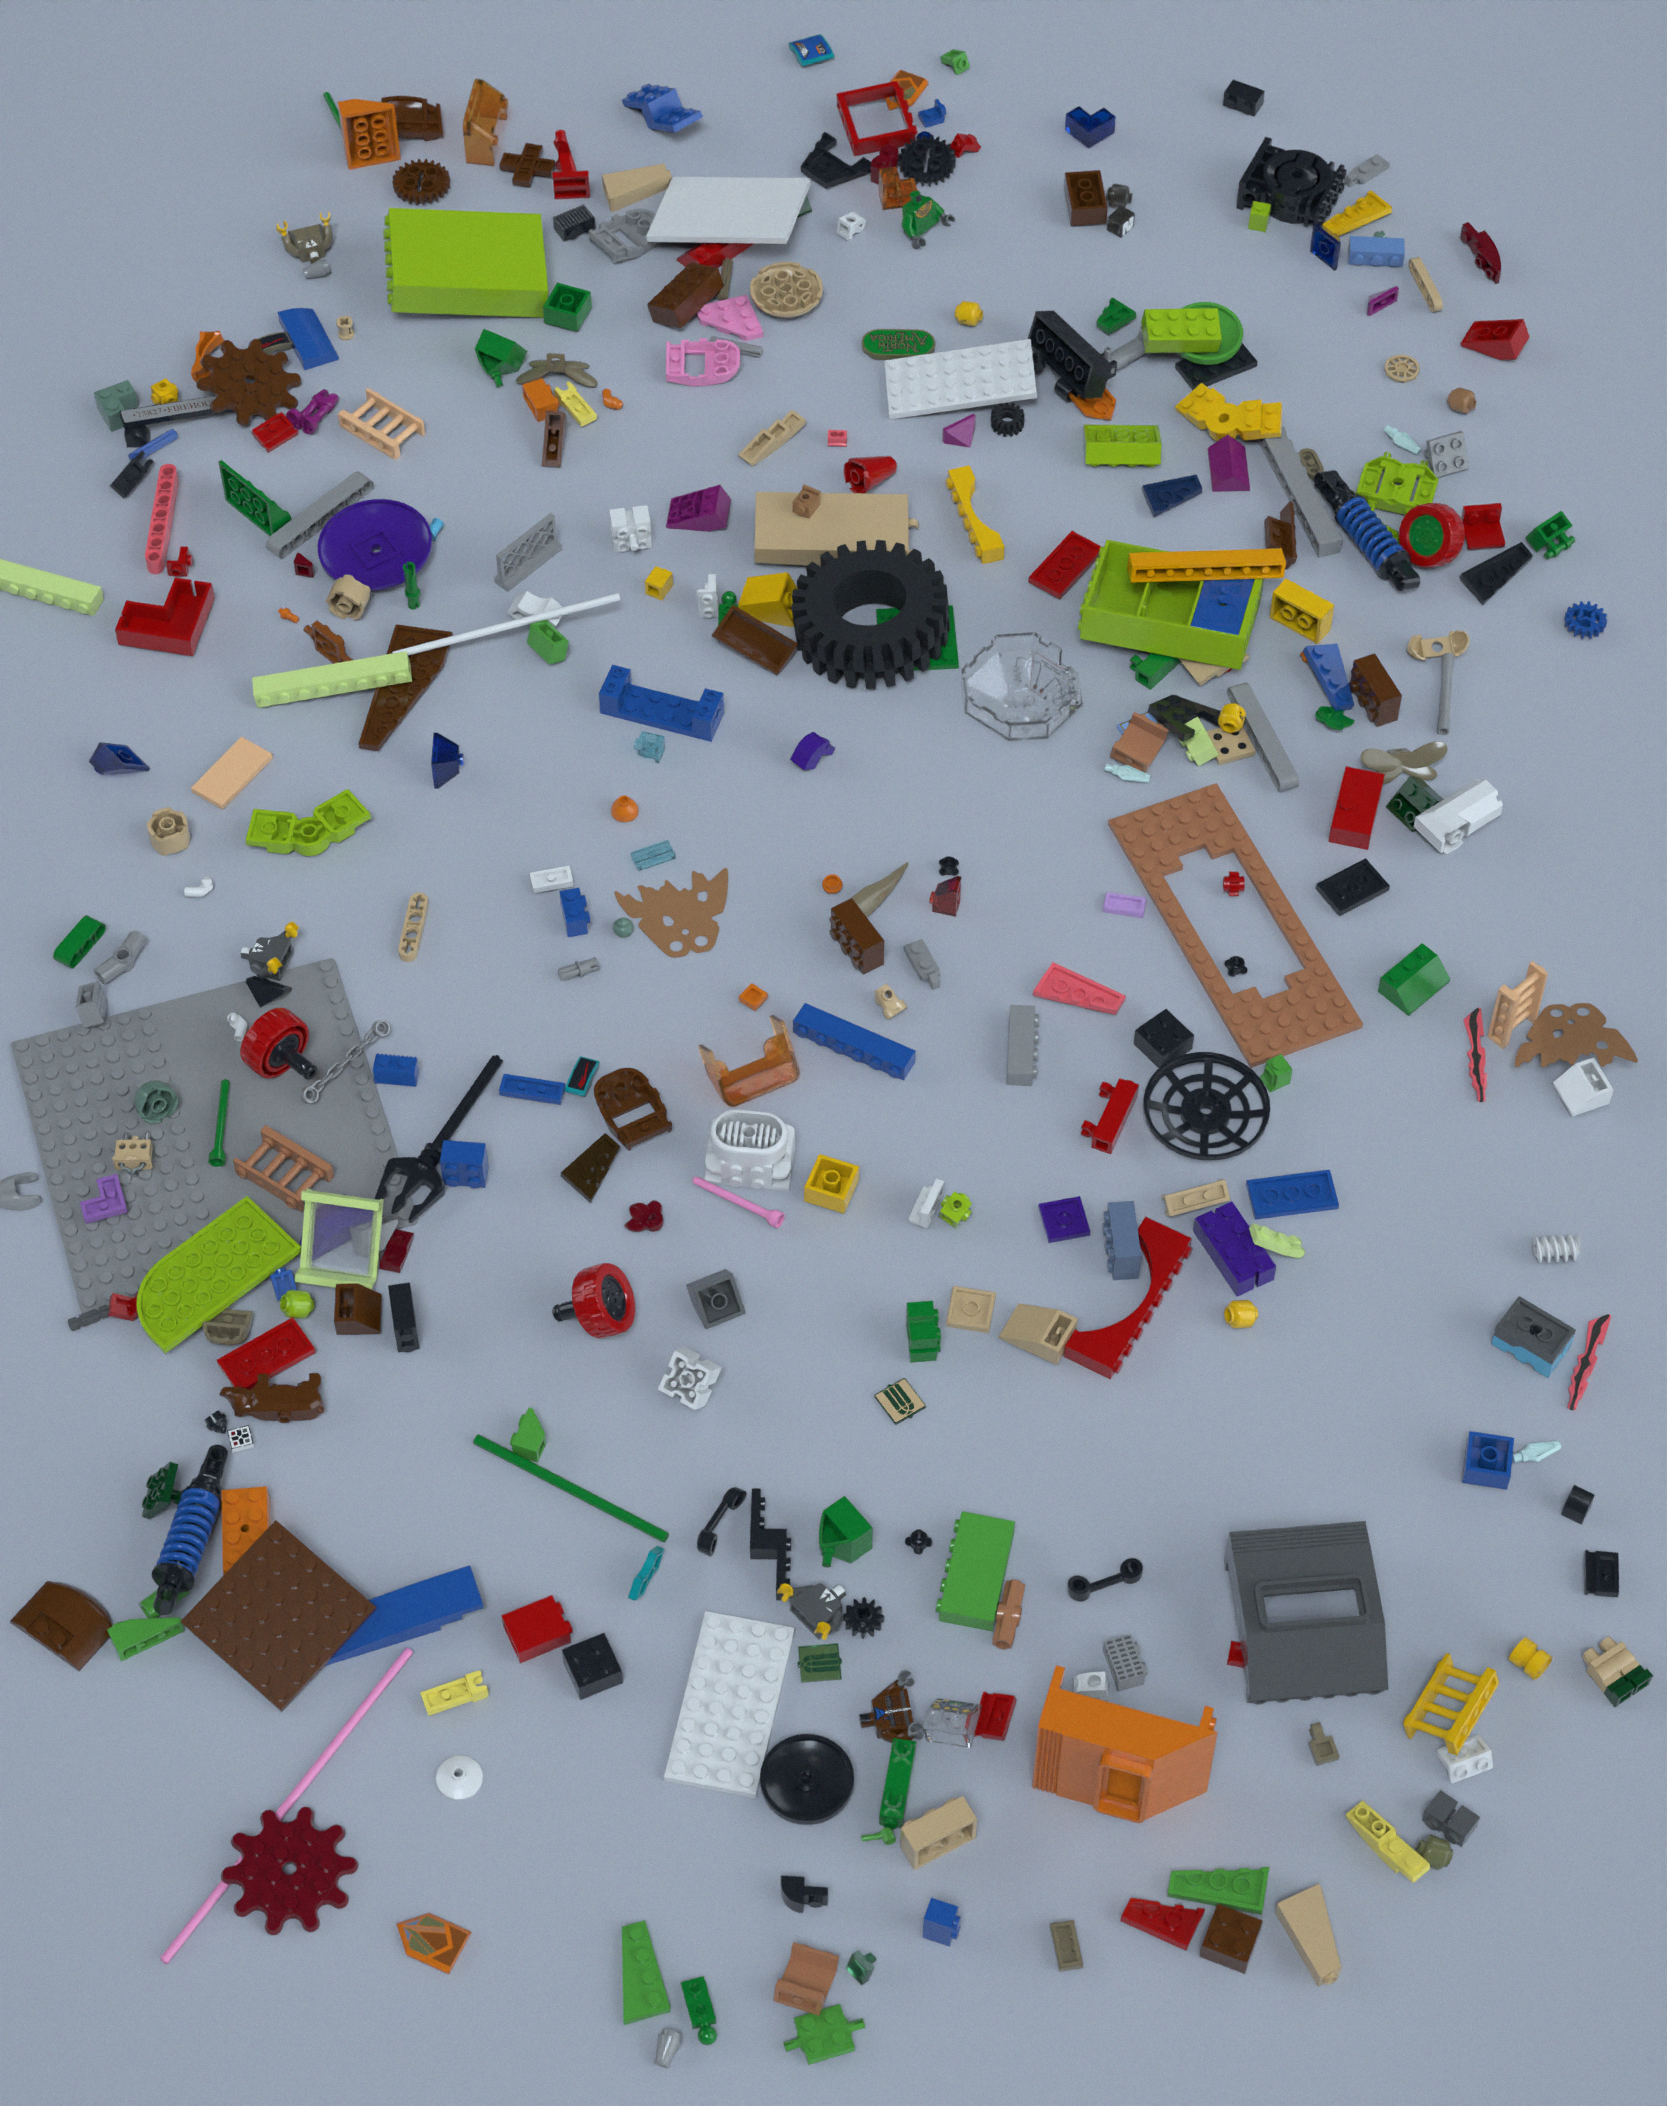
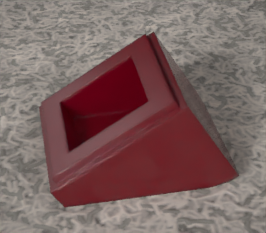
M297 552L293 561L295 575L314 578L313 563Z

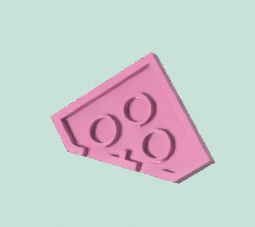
M747 295L705 304L696 313L700 325L706 327L708 325L713 326L717 331L727 335L732 333L744 341L763 337V330Z

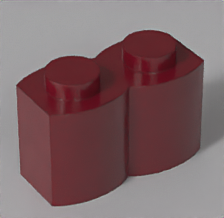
M889 144L881 148L879 155L871 162V182L883 186L889 181L890 175L898 169L899 148Z

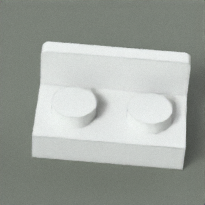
M708 574V582H705V589L697 590L700 618L719 616L716 574Z
M936 1179L933 1186L929 1185V1187L922 1188L909 1216L910 1223L929 1228L944 1195V1181Z
M1479 1734L1467 1738L1457 1756L1449 1753L1447 1746L1437 1749V1757L1448 1770L1451 1783L1493 1768L1492 1751Z

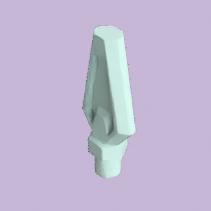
M1389 425L1384 428V432L1393 439L1394 444L1416 455L1422 451L1407 433L1399 432Z
M1106 763L1105 771L1118 776L1121 780L1149 783L1151 775L1127 764L1119 766Z
M1558 1440L1528 1443L1525 1449L1513 1454L1512 1462H1525L1528 1460L1539 1462L1559 1451L1561 1444Z

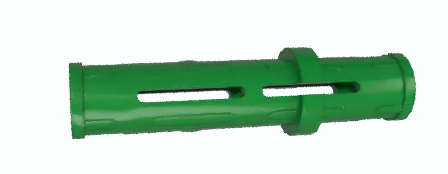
M407 562V567L406 564L403 565L406 585L405 596L408 600V607L416 610V605L417 608L420 607V589L417 587L415 564Z

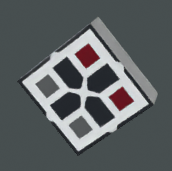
M249 1425L227 1430L232 1453L254 1448Z

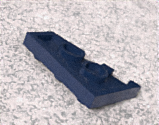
M1197 474L1146 484L1143 485L1142 491L1153 517H1156L1201 494L1202 486Z

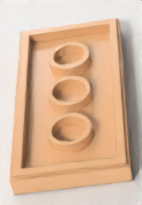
M240 737L191 787V790L194 794L223 810L273 759V755L249 740Z

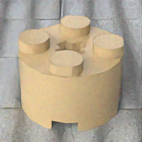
M344 575V577L335 580L326 599V603L330 606L329 611L344 620L346 617L353 618V620L359 619L370 598V588L355 580L351 575Z
M169 807L155 811L152 814L153 817L149 822L147 821L148 834L153 848L163 856L187 849L190 832L184 813L182 811L180 813L173 811Z

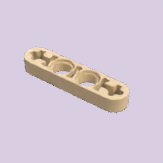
M1421 258L1409 259V270L1430 311H1441L1443 308L1441 296Z
M421 892L414 893L410 897L398 951L400 959L405 962L414 961L417 958L429 907L428 897ZM418 901H422L420 902L419 909H417L416 904ZM413 916H419L421 918L417 922H412L410 920V918ZM410 932H415L417 934V936L414 938L406 937V935ZM408 945H410L411 951H409V953L406 954L405 952H407Z

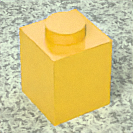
M655 566L645 580V594L663 600L673 586V572Z

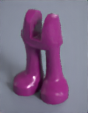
M323 389L312 397L310 403L301 412L292 408L286 413V417L295 429L300 430L302 428L305 434H312L316 431L318 423L324 415L333 410L339 397L335 393L329 395V392Z

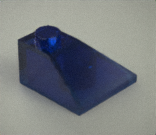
M1315 223L1312 230L1310 252L1336 271L1341 246L1340 238L1329 229Z
M434 733L431 767L434 789H439L460 773V765H464V754L460 753L458 744L439 733Z
M100 742L89 760L95 767L94 770L102 775L147 772L150 769L127 745Z

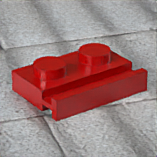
M280 412L252 429L251 434L269 453L297 436L298 430H295L293 424L283 412Z
M983 1691L971 1729L972 1736L1005 1741L1017 1701L1015 1696L999 1693L987 1694V1692Z

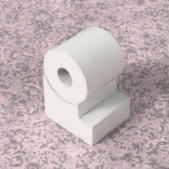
M855 212L844 215L838 220L836 233L848 241L853 238V234L859 233L864 229L866 219Z
M1090 1672L1075 1675L1074 1693L1099 1698V1700H1109V1681L1106 1672Z

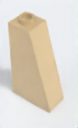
M664 163L602 175L603 190L611 212L667 190L669 181H671L670 170H666Z
M1317 1884L1277 1903L1275 1914L1317 1986H1320L1324 1983L1330 1985L1338 1979L1341 1964L1322 1889Z

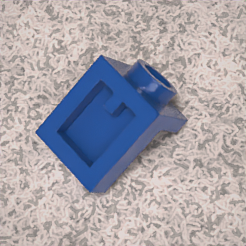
M939 99L934 100L933 108L918 112V118L925 128L944 123L946 108L944 104L940 103Z
M280 1268L273 1275H270L277 1301H280L282 1295H285L288 1290H297L292 1270L286 1271V1268Z

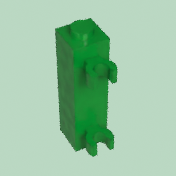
M1151 653L1142 661L1139 656L1134 655L1130 659L1133 662L1130 665V669L1136 671L1135 680L1151 690L1181 661L1176 657Z
M893 1738L879 1814V1825H883L885 1828L897 1829L903 1826L916 1755V1741Z

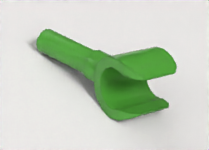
M888 1827L883 1828L880 1833L861 1836L862 1842L879 1839L883 1840L884 1845L896 1842L892 1829Z

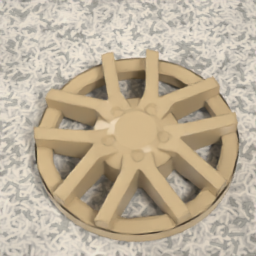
M1408 355L1392 356L1385 363L1386 376L1396 380V383L1401 381L1404 384L1406 381L1416 379L1419 374L1420 367L1418 362Z

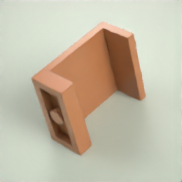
M1134 712L1120 740L1115 742L1110 757L1146 773L1166 741L1169 729L1165 728L1162 724L1149 720L1145 715Z
M793 1942L790 1960L783 1977L778 1979L775 1985L773 2001L820 2016L837 1973L839 1956Z

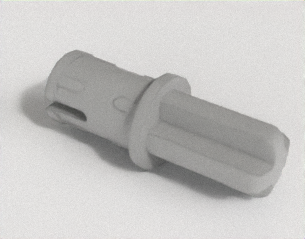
M596 957L582 962L575 961L573 965L558 969V976L560 980H566L575 976L582 977L585 973L599 970V966H597L599 964Z

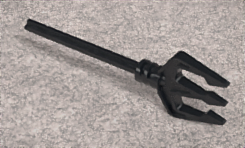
M493 1055L433 1143H427L424 1150L421 1151V1155L417 1158L400 1157L388 1160L375 1196L376 1200L384 1199L387 1196L386 1186L394 1174L398 1173L408 1176L401 1194L395 1197L391 1214H394L403 1207L405 1199L421 1185H426L431 1189V1192L422 1204L413 1206L409 1216V1223H412L444 1195L445 1183L436 1170V1165L440 1162L443 1140L449 1141L503 1063L499 1055Z

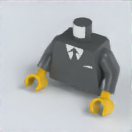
M292 921L285 926V931L278 936L258 938L253 948L245 946L242 948L241 958L249 960L251 971L261 979L269 977L280 981L294 954L291 938L297 937L299 927Z
M784 1583L780 1586L777 1594H784L781 1600L786 1602L788 1599H791L790 1611L818 1640L821 1638L826 1640L828 1635L839 1630L843 1618L840 1600L846 1596L842 1586L837 1584L830 1591L822 1583H818L815 1586L791 1587L789 1584Z

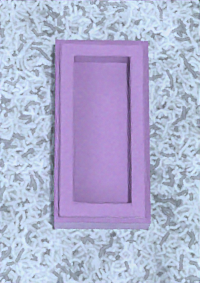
M1106 892L1103 912L1143 918L1146 898Z

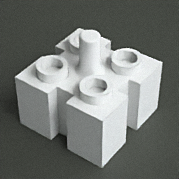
M647 505L632 507L630 511H625V508L610 510L611 537L614 552L629 551V547L632 551L652 548L651 523Z
M683 1347L674 1351L668 1364L672 1371L664 1374L658 1390L672 1398L680 1395L682 1397L681 1403L696 1410L706 1406L712 1390L708 1389V1386L716 1383L722 1367L708 1359L699 1361L700 1355Z

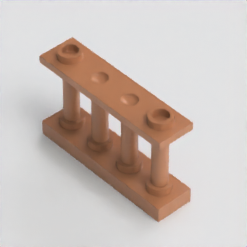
M265 1125L260 1130L262 1144L244 1163L238 1158H234L235 1172L239 1177L247 1178L278 1197L289 1208L303 1212L302 1191H305L307 1188L310 1189L318 1179L330 1182L334 1178L332 1165ZM273 1148L279 1152L261 1173L252 1168L268 1149ZM285 1159L293 1160L295 1164L278 1183L269 1178ZM306 1168L312 1172L295 1193L285 1188L301 1169Z

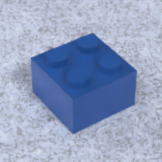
M443 1140L440 1167L442 1180L445 1185L451 1187L486 1188L489 1169L486 1143Z
M1469 1431L1465 1449L1462 1483L1507 1490L1511 1477L1514 1438Z

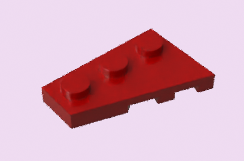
M1130 1898L1120 1921L1187 1951L1206 1909L1197 1908V1910L1184 1908L1183 1905L1175 1904V1907L1161 1905L1157 1901Z

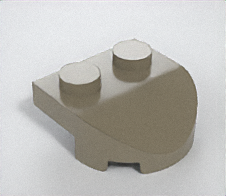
M225 1309L209 1322L204 1321L203 1330L207 1341L222 1345H236L244 1342L250 1332L253 1313L252 1311Z

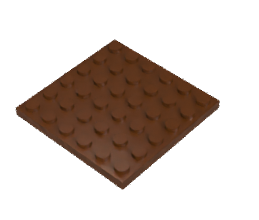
M275 1520L180 1622L278 1710L283 1712L377 1609Z

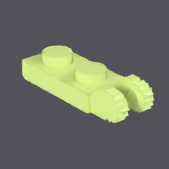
M1254 1223L1249 1227L1255 1245L1297 1259L1304 1256L1305 1251L1300 1246L1302 1245L1300 1238L1294 1235L1287 1237L1282 1232L1278 1233L1266 1226Z

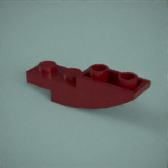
M1469 222L1462 224L1461 240L1476 254V265L1486 273L1489 279L1498 284L1501 274V259L1495 243L1485 230L1478 233Z

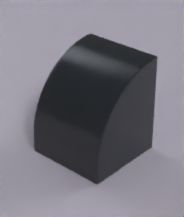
M145 425L125 428L124 436L127 448L142 447L150 442V430Z
M1574 1485L1561 1515L1582 1525L1592 1506L1595 1494Z

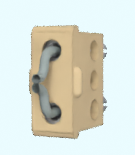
M122 1132L121 1140H116L115 1156L112 1157L114 1169L126 1170L128 1174H134L136 1170L152 1169L153 1148L150 1133L147 1132L146 1134V1132H143L142 1140H139L138 1136H132V1140H128L129 1133Z

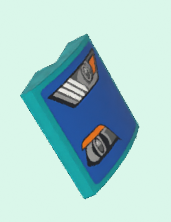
M821 34L789 42V49L796 55V61L801 66L834 58L830 45Z

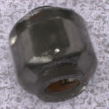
M1112 184L1107 189L1106 201H1108V205L1111 207L1124 209L1127 203L1131 204L1133 193H1130V189L1126 185Z

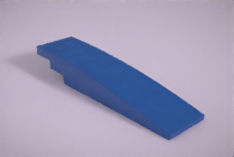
M471 1566L456 1569L368 1600L377 1610L325 1666L440 1631V1626L461 1620L463 1614L483 1609V1602Z

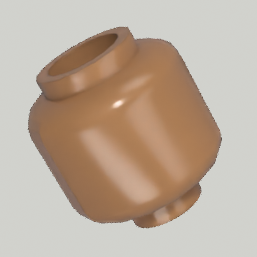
M1461 387L1452 390L1447 401L1452 411L1462 414H1468L1477 404L1474 392Z

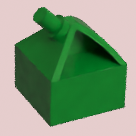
M483 329L475 346L477 358L486 374L494 380L496 388L503 386L502 375L519 371L528 352L515 341Z
M845 1496L823 1510L819 1527V1549L823 1556V1567H831L833 1557L853 1563L872 1549L873 1527Z

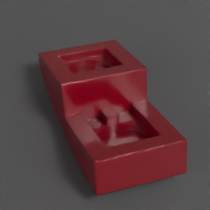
M398 1229L394 1230L379 1262V1269L396 1273L401 1272L408 1256L414 1233Z

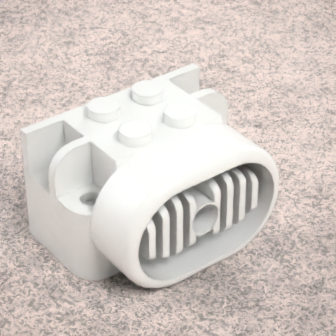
M738 1109L723 1112L717 1118L711 1120L706 1148L705 1180L712 1184L731 1185L733 1187L743 1186L754 1189L764 1188L789 1191L795 1153L794 1128L785 1124L778 1116L768 1112Z

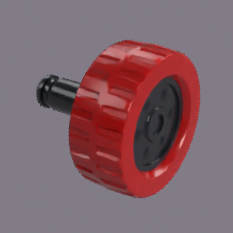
M281 1007L267 1011L252 1024L245 1034L240 1048L241 1059L259 1076L267 1079L275 1078L292 1068L306 1080H310L317 1073V1066L312 1065L302 1055L309 1039L308 1027L290 1010Z
M611 1263L597 1264L582 1269L577 1273L572 1285V1301L554 1305L552 1314L554 1319L559 1322L577 1317L582 1328L592 1337L599 1339L612 1337L626 1332L632 1326L635 1317L634 1294L626 1275L619 1267Z

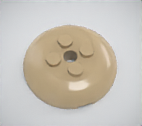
M777 262L765 266L759 270V274L752 278L750 283V295L755 305L763 312L781 318L797 317L811 311L819 303L823 293V285L819 275L813 269L801 267V264L796 262Z

